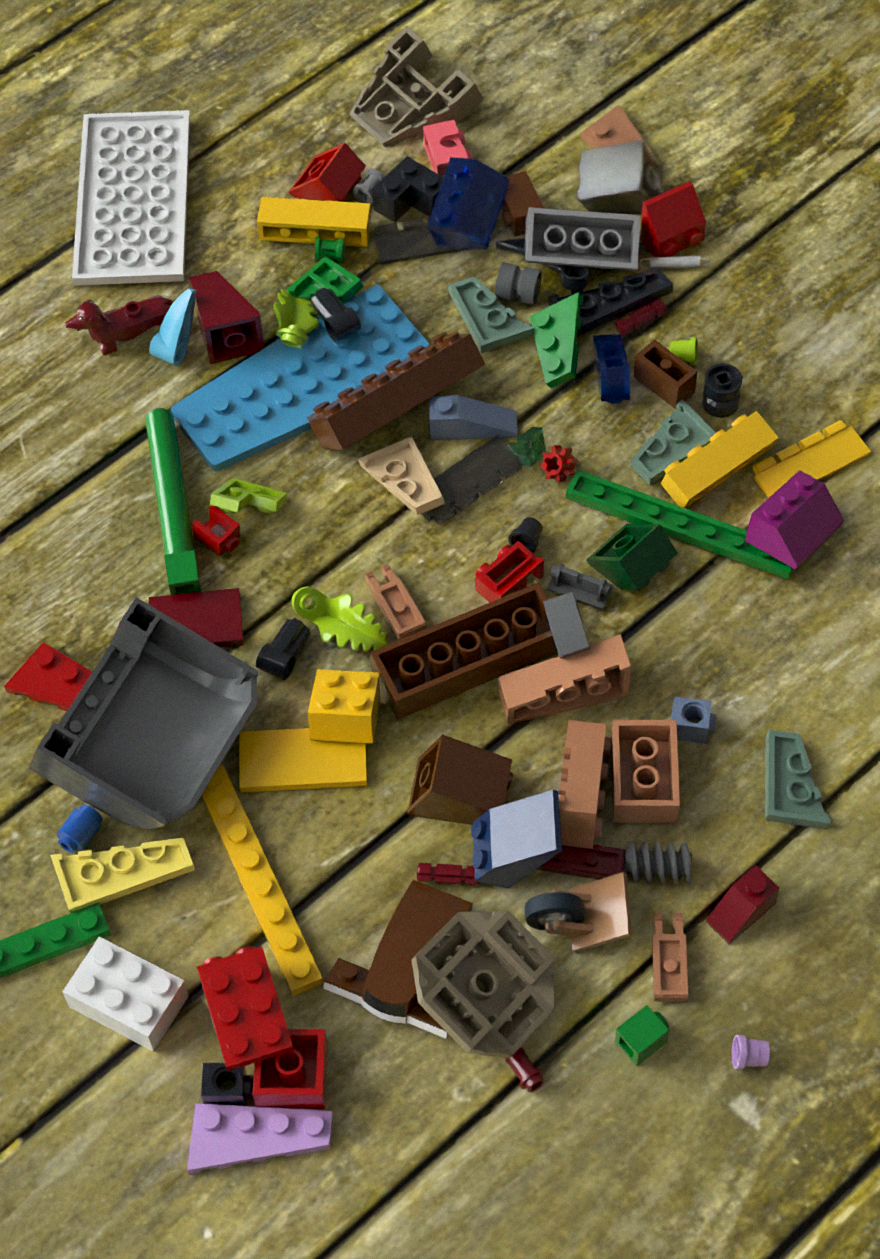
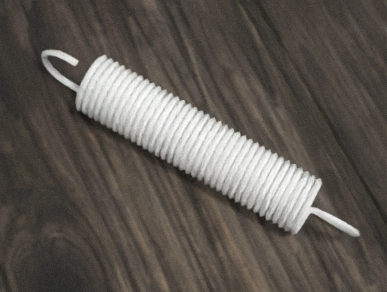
M699 255L652 257L649 259L650 270L657 268H700V259L708 258H701Z

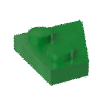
M325 256L287 288V291L293 298L311 301L316 291L325 287L326 289H332L344 304L364 286L361 279Z

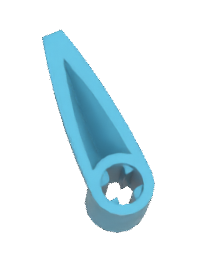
M188 288L169 308L159 332L156 333L151 341L149 352L152 356L175 366L183 361L191 332L196 298L195 289Z

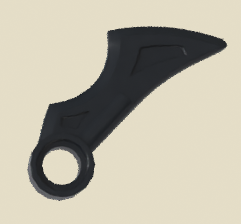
M525 238L496 242V247L525 256ZM542 264L560 274L561 285L568 290L578 291L588 286L589 269L587 267Z

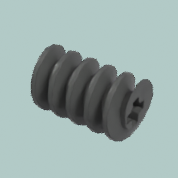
M629 841L625 852V873L627 878L629 873H632L635 883H639L642 874L646 875L648 883H652L655 874H658L662 884L666 883L668 875H672L674 884H678L681 876L685 875L687 884L691 885L692 853L689 852L686 843L681 844L678 852H676L674 843H668L665 852H663L660 842H655L653 850L650 851L648 843L643 841L639 851H637L634 841Z

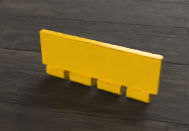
M839 420L822 429V433L818 431L800 440L798 445L793 444L775 453V459L769 456L752 466L756 474L754 480L766 496L770 498L799 470L821 481L871 454V450L852 426L847 427L842 420Z

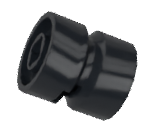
M720 363L713 365L707 370L702 406L709 415L724 418L733 415L737 411L743 377L735 366Z

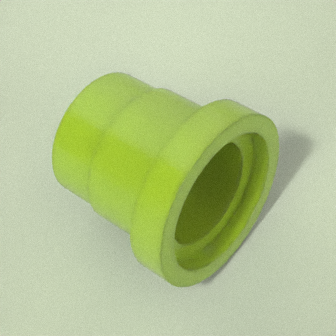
M690 337V340L670 342V351L685 363L697 366V337Z

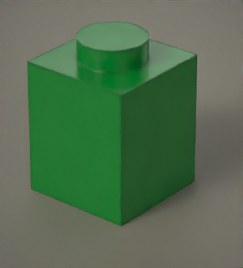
M646 1005L616 1028L615 1043L638 1066L668 1042L669 1024L660 1012H653Z

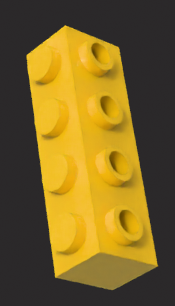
M261 197L257 217L259 240L315 244L316 237H321L322 240L337 241L339 238H344L345 246L368 247L372 223L370 203Z
M757 411L748 417L746 414L741 415L731 424V429L726 432L723 429L719 430L709 439V444L704 447L701 444L696 446L687 454V459L681 463L676 460L664 470L666 474L660 484L678 506L687 508L774 446L779 437Z

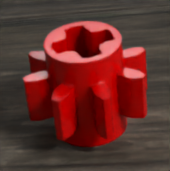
M561 445L552 446V452L542 453L544 459L540 468H543L547 473L546 479L556 478L557 482H565L567 480L566 475H575L574 469L578 459H575L571 454L572 448H564L562 450Z

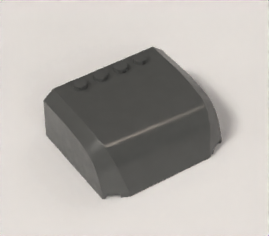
M136 597L121 619L109 648L59 724H52L40 742L29 769L83 802L125 824L139 829L163 827L194 808L257 705L256 686L258 670Z

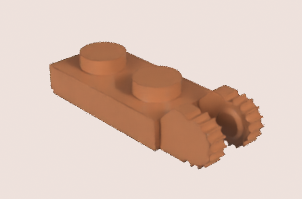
M388 564L381 567L382 575L387 581L384 585L380 586L371 571L364 574L375 601L398 640L427 629L426 621L401 579L396 577Z
M654 913V934L652 935L654 1002H688L686 934L683 933V914L675 913L673 918L674 934H663L664 920L662 913Z

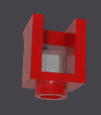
M211 505L209 507V520L204 525L198 520L193 522V540L202 542L218 556H221L225 551L230 553L238 546L240 542V525L219 508Z

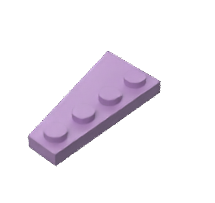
M196 1103L187 1172L190 1175L201 1173V1170L217 1167L218 1169L233 1167L232 1164L253 1161V1163L267 1161V1158L285 1155V1157L328 1150L331 1145L333 1112Z

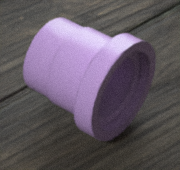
M739 1034L734 1036L732 1043V1064L734 1069L742 1070L745 1066L766 1067L768 1065L770 1054L768 1041L746 1039L745 1035Z

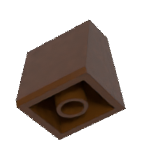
M446 735L440 736L418 758L407 814L415 817L473 825V821L489 809L508 804L505 797L506 791L513 779V773L510 772L512 759Z

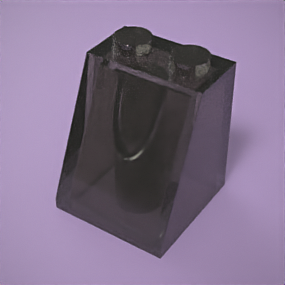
M643 140L582 151L581 162L578 164L580 183L576 194L578 201L589 212L642 215L643 202L661 194L663 165Z

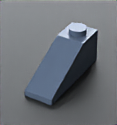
M459 395L432 396L429 398L431 440L518 437L516 410Z

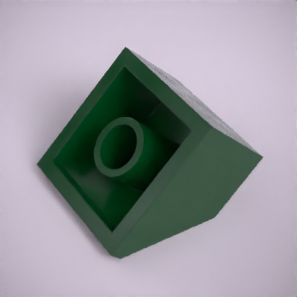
M625 524L588 557L586 561L619 589L639 591L650 583L649 579L657 572L666 569L670 565V560L678 552L660 524Z

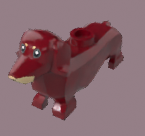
M156 295L140 302H128L124 307L103 313L92 300H87L78 307L77 314L65 322V327L71 332L88 329L91 338L97 341V343H101L100 350L104 356L117 351L116 341H129L154 326H161L173 301L161 295Z

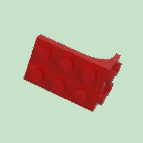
M253 946L244 947L238 950L235 955L225 958L220 956L212 957L205 960L203 965L197 966L227 1071L294 1051L262 946L258 948Z

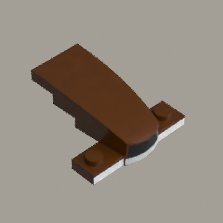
M412 880L384 932L370 970L338 958L324 980L323 989L362 1004V1007L381 1019L395 1023H409L446 1039L448 1033L418 1003L411 959L458 912H470L473 903Z

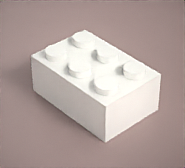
M98 937L63 990L64 997L71 1009L153 1052L189 997L183 979L101 937Z

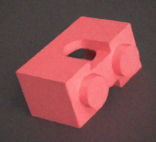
M455 120L423 126L424 147L433 171L449 181L469 177V165H472V156L470 149H465L464 133L462 129L458 130Z

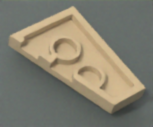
M412 437L358 459L360 466L416 515L445 504L443 496Z

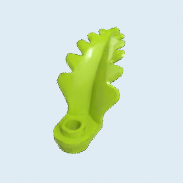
M281 289V293L277 294L280 303L275 302L273 305L278 322L276 335L281 338L283 344L302 349L309 339L306 334L319 325L318 319L313 317L317 312L312 307L311 301L293 298L289 292Z
M308 586L298 589L293 594L291 600L293 610L298 615L318 625L323 642H330L336 636L338 647L344 648L347 642L351 640V646L354 651L359 650L362 644L365 652L370 651L371 647H373V650H377L389 645V642L386 640L387 632H380L382 624H372L376 616L369 614L363 617L366 608L363 603L351 607L353 601L351 594L347 593L336 598H330ZM311 598L310 604L305 607V601Z

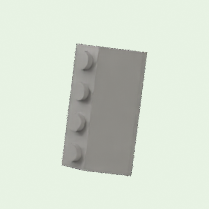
M529 207L525 229L526 263L637 271L640 215Z

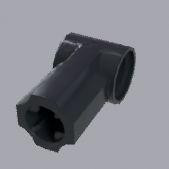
M324 287L316 291L315 295L311 298V305L324 321L325 328L334 342L361 330V323L356 312L351 307L346 308L332 289Z
M296 618L287 619L272 643H266L261 648L256 659V668L279 679L286 680L294 669L296 656L311 635L310 629Z

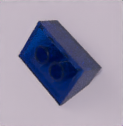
M450 157L427 225L436 245L487 250L510 182L509 178L476 159Z

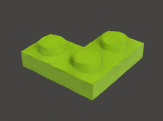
M232 478L211 494L210 505L219 507L225 513H238L248 504L256 506L261 512L273 513L286 504L288 493Z

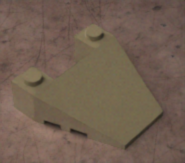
M406 26L387 45L382 62L374 68L372 80L368 87L364 86L349 115L383 146H387L423 133V126L450 120L458 121L465 118L483 100V97L476 84L459 69L438 89L417 71L432 57V54L424 40Z

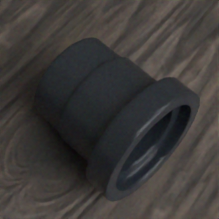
M525 518L518 528L510 533L508 537L510 546L519 541L534 553L538 547V539L543 531L542 524L534 518Z

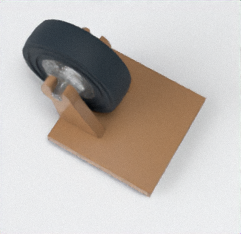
M621 872L569 889L568 891L553 889L551 893L544 892V894L534 896L525 904L526 923L532 928L545 930L549 934H560L572 938V948L576 953L632 936L627 874Z

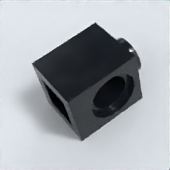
M203 1063L201 1084L203 1104L246 1106V1096H252L253 1078L252 1075H247L245 1066L227 1071L225 1063ZM232 1080L236 1082L235 1086L230 1090H221L219 1088L225 1081Z

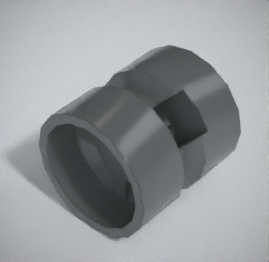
M502 262L497 275L495 295L497 298L511 301L517 297L518 302L535 305L541 287L542 270L530 267L520 270L519 265Z

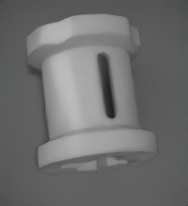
M369 169L362 183L355 185L353 188L354 197L361 203H370L372 205V188L385 176L375 169Z

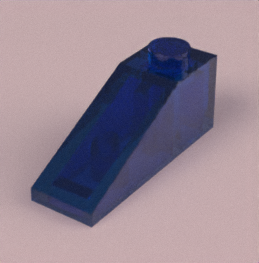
M621 334L594 335L593 347L601 402L606 401L611 404H617L623 400H630V366Z

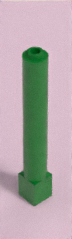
M156 408L145 416L170 594L201 592L174 415L171 411L164 408Z

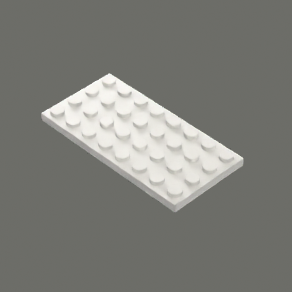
M189 110L83 115L72 272L74 285L184 281L190 144Z

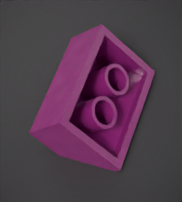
M799 470L751 514L745 541L788 566L797 569L843 525L844 519L826 485Z

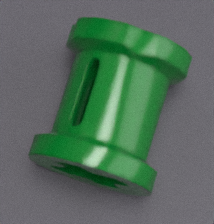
M316 237L314 251L316 262H319L326 256L330 260H337L338 263H343L345 252L344 238H339L337 241L322 240L321 237Z

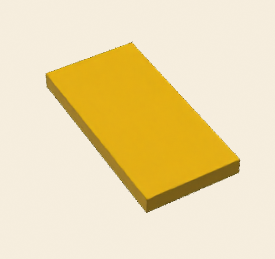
M309 728L239 732V788L241 793L367 786L366 743L310 740Z

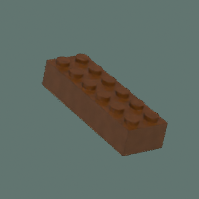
M458 331L451 334L442 332L431 339L433 343L425 348L421 345L409 351V357L403 361L397 359L385 366L386 371L377 375L374 373L361 380L362 385L355 389L350 387L337 394L338 399L332 403L326 401L313 408L315 413L306 418L321 447L344 450L484 366L485 362L471 334H459Z
M539 583L370 652L372 672H379L380 688L397 720L557 653L558 651L543 603L548 598Z

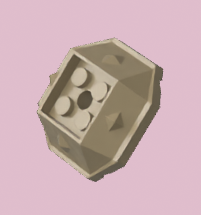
M508 910L458 912L411 959L418 1003L466 1053L509 1058L554 1010L556 959ZM476 981L484 985L485 992L478 989Z

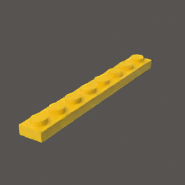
M222 764L214 773L201 797L292 996H295L323 984V978Z

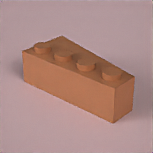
M621 634L591 644V649L562 659L557 656L498 677V693L507 723L512 724L627 698L629 694L631 664Z
M568 720L559 788L561 845L593 849L594 836L601 837L603 817H596L597 809L604 810L606 790H599L600 782H607L608 764L602 763L603 756H609L611 737H605L606 724Z

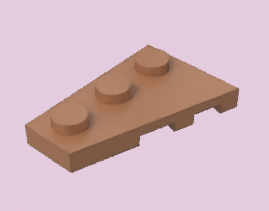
M617 105L582 132V141L638 182L658 168V159L620 105Z

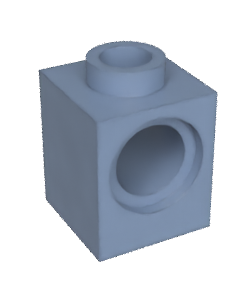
M674 697L671 720H676L677 740L707 743L708 732H715L717 714H711L712 701ZM688 719H696L699 722L692 723L689 722Z

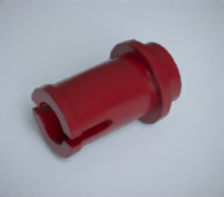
M520 1047L511 1057L505 1058V1062L509 1064L520 1080L519 1086L521 1089H526L531 1093L538 1090L544 1084V1072L534 1066L523 1048Z

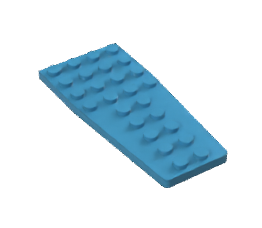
M377 284L344 303L346 308L351 307L356 312L361 323V330L334 342L325 328L324 321L318 315L315 318L318 319L319 325L306 334L309 339L302 349L287 346L281 342L280 338L173 405L171 412L174 415V421L213 471H220L312 429L306 417L315 413L313 408L326 401L332 403L338 399L337 394L350 387H353V389L362 385L361 380L374 373L377 375L386 371L385 366L397 359L403 361L409 357L408 352L421 345L425 348L430 344L380 285Z

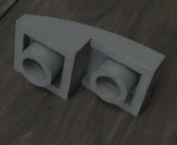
M570 592L543 601L559 657L562 659L591 649L574 593Z

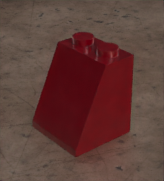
M218 271L190 277L191 289L196 290L195 311L210 364L253 355L265 348L259 311Z

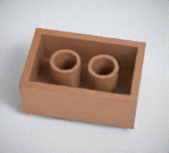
M612 720L613 823H678L680 794L676 720Z

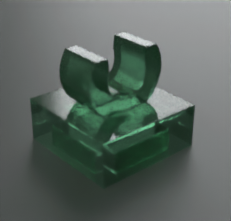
M532 426L524 434L517 436V443H509L511 454L520 455L522 466L532 467L544 457L542 453L547 452L542 427Z

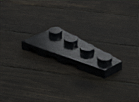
M657 268L626 276L623 278V282L610 283L606 281L599 283L596 289L583 291V289L578 291L571 290V295L561 298L558 297V294L548 296V304L552 306L579 292L584 297L583 307H580L579 311L581 329L578 330L577 336H580L656 299L673 293V283Z

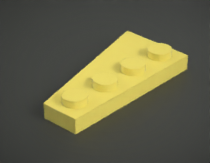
M184 838L142 843L139 847L125 848L124 845L111 847V850L92 852V850L78 851L77 855L63 856L62 854L50 855L70 913L96 903L101 905L195 870Z

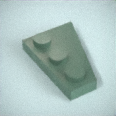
M476 277L448 285L449 294L481 353L533 336V328L527 322L525 324L522 323L510 307L505 308L497 300V296Z
M681 399L676 405L675 411L662 422V426L657 433L651 436L633 457L631 467L650 486L665 476L664 470L676 460L681 463L688 458L687 454L693 448L700 444L702 447L709 444V439L716 432Z
M768 730L766 734L765 820L828 829L831 822L828 813L825 814L820 801L822 796L819 787H815L810 772L812 767L800 734Z

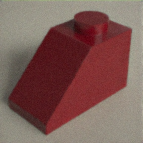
M755 865L731 886L708 916L706 923L728 944H731L776 904L780 887Z

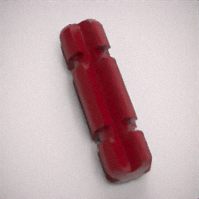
M656 299L649 303L650 306L645 305L629 314L628 319L627 317L620 319L616 322L617 332L621 336H626L633 332L632 329L637 330L653 321L654 316L655 318L662 316L666 313V304L661 299Z
M419 863L417 866V881L430 882L433 879L435 883L461 884V881H465L466 885H479L480 883L475 881L473 866L467 865V869L462 868V865L436 864V867H433L432 863Z

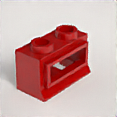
M519 541L513 546L505 545L499 551L494 562L491 564L484 563L478 568L475 574V591L490 603L505 597L512 590L517 592L527 587V577L532 573L539 580L544 576V559L537 557ZM518 560L521 562L498 583L494 582L496 578Z

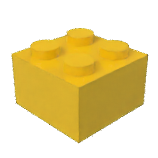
M317 669L308 709L310 740L373 743L381 702L379 672Z

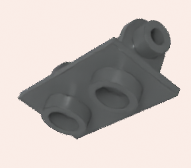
M562 563L560 565L554 564L551 570V576L553 577L547 587L548 591L559 595L573 592L576 601L601 610L604 609L614 589V585L607 583L606 579L600 580L566 568Z

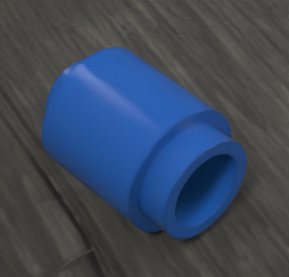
M82 804L80 808H75L56 833L59 838L58 844L69 853L84 851L101 828L100 823L103 818L100 813L86 804Z

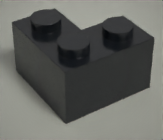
M408 156L372 188L374 211L394 223L411 207L434 219L450 204V181Z

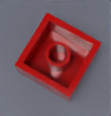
M288 1029L294 1051L254 1063L253 1098L256 1107L325 1109L328 1054L325 1029Z

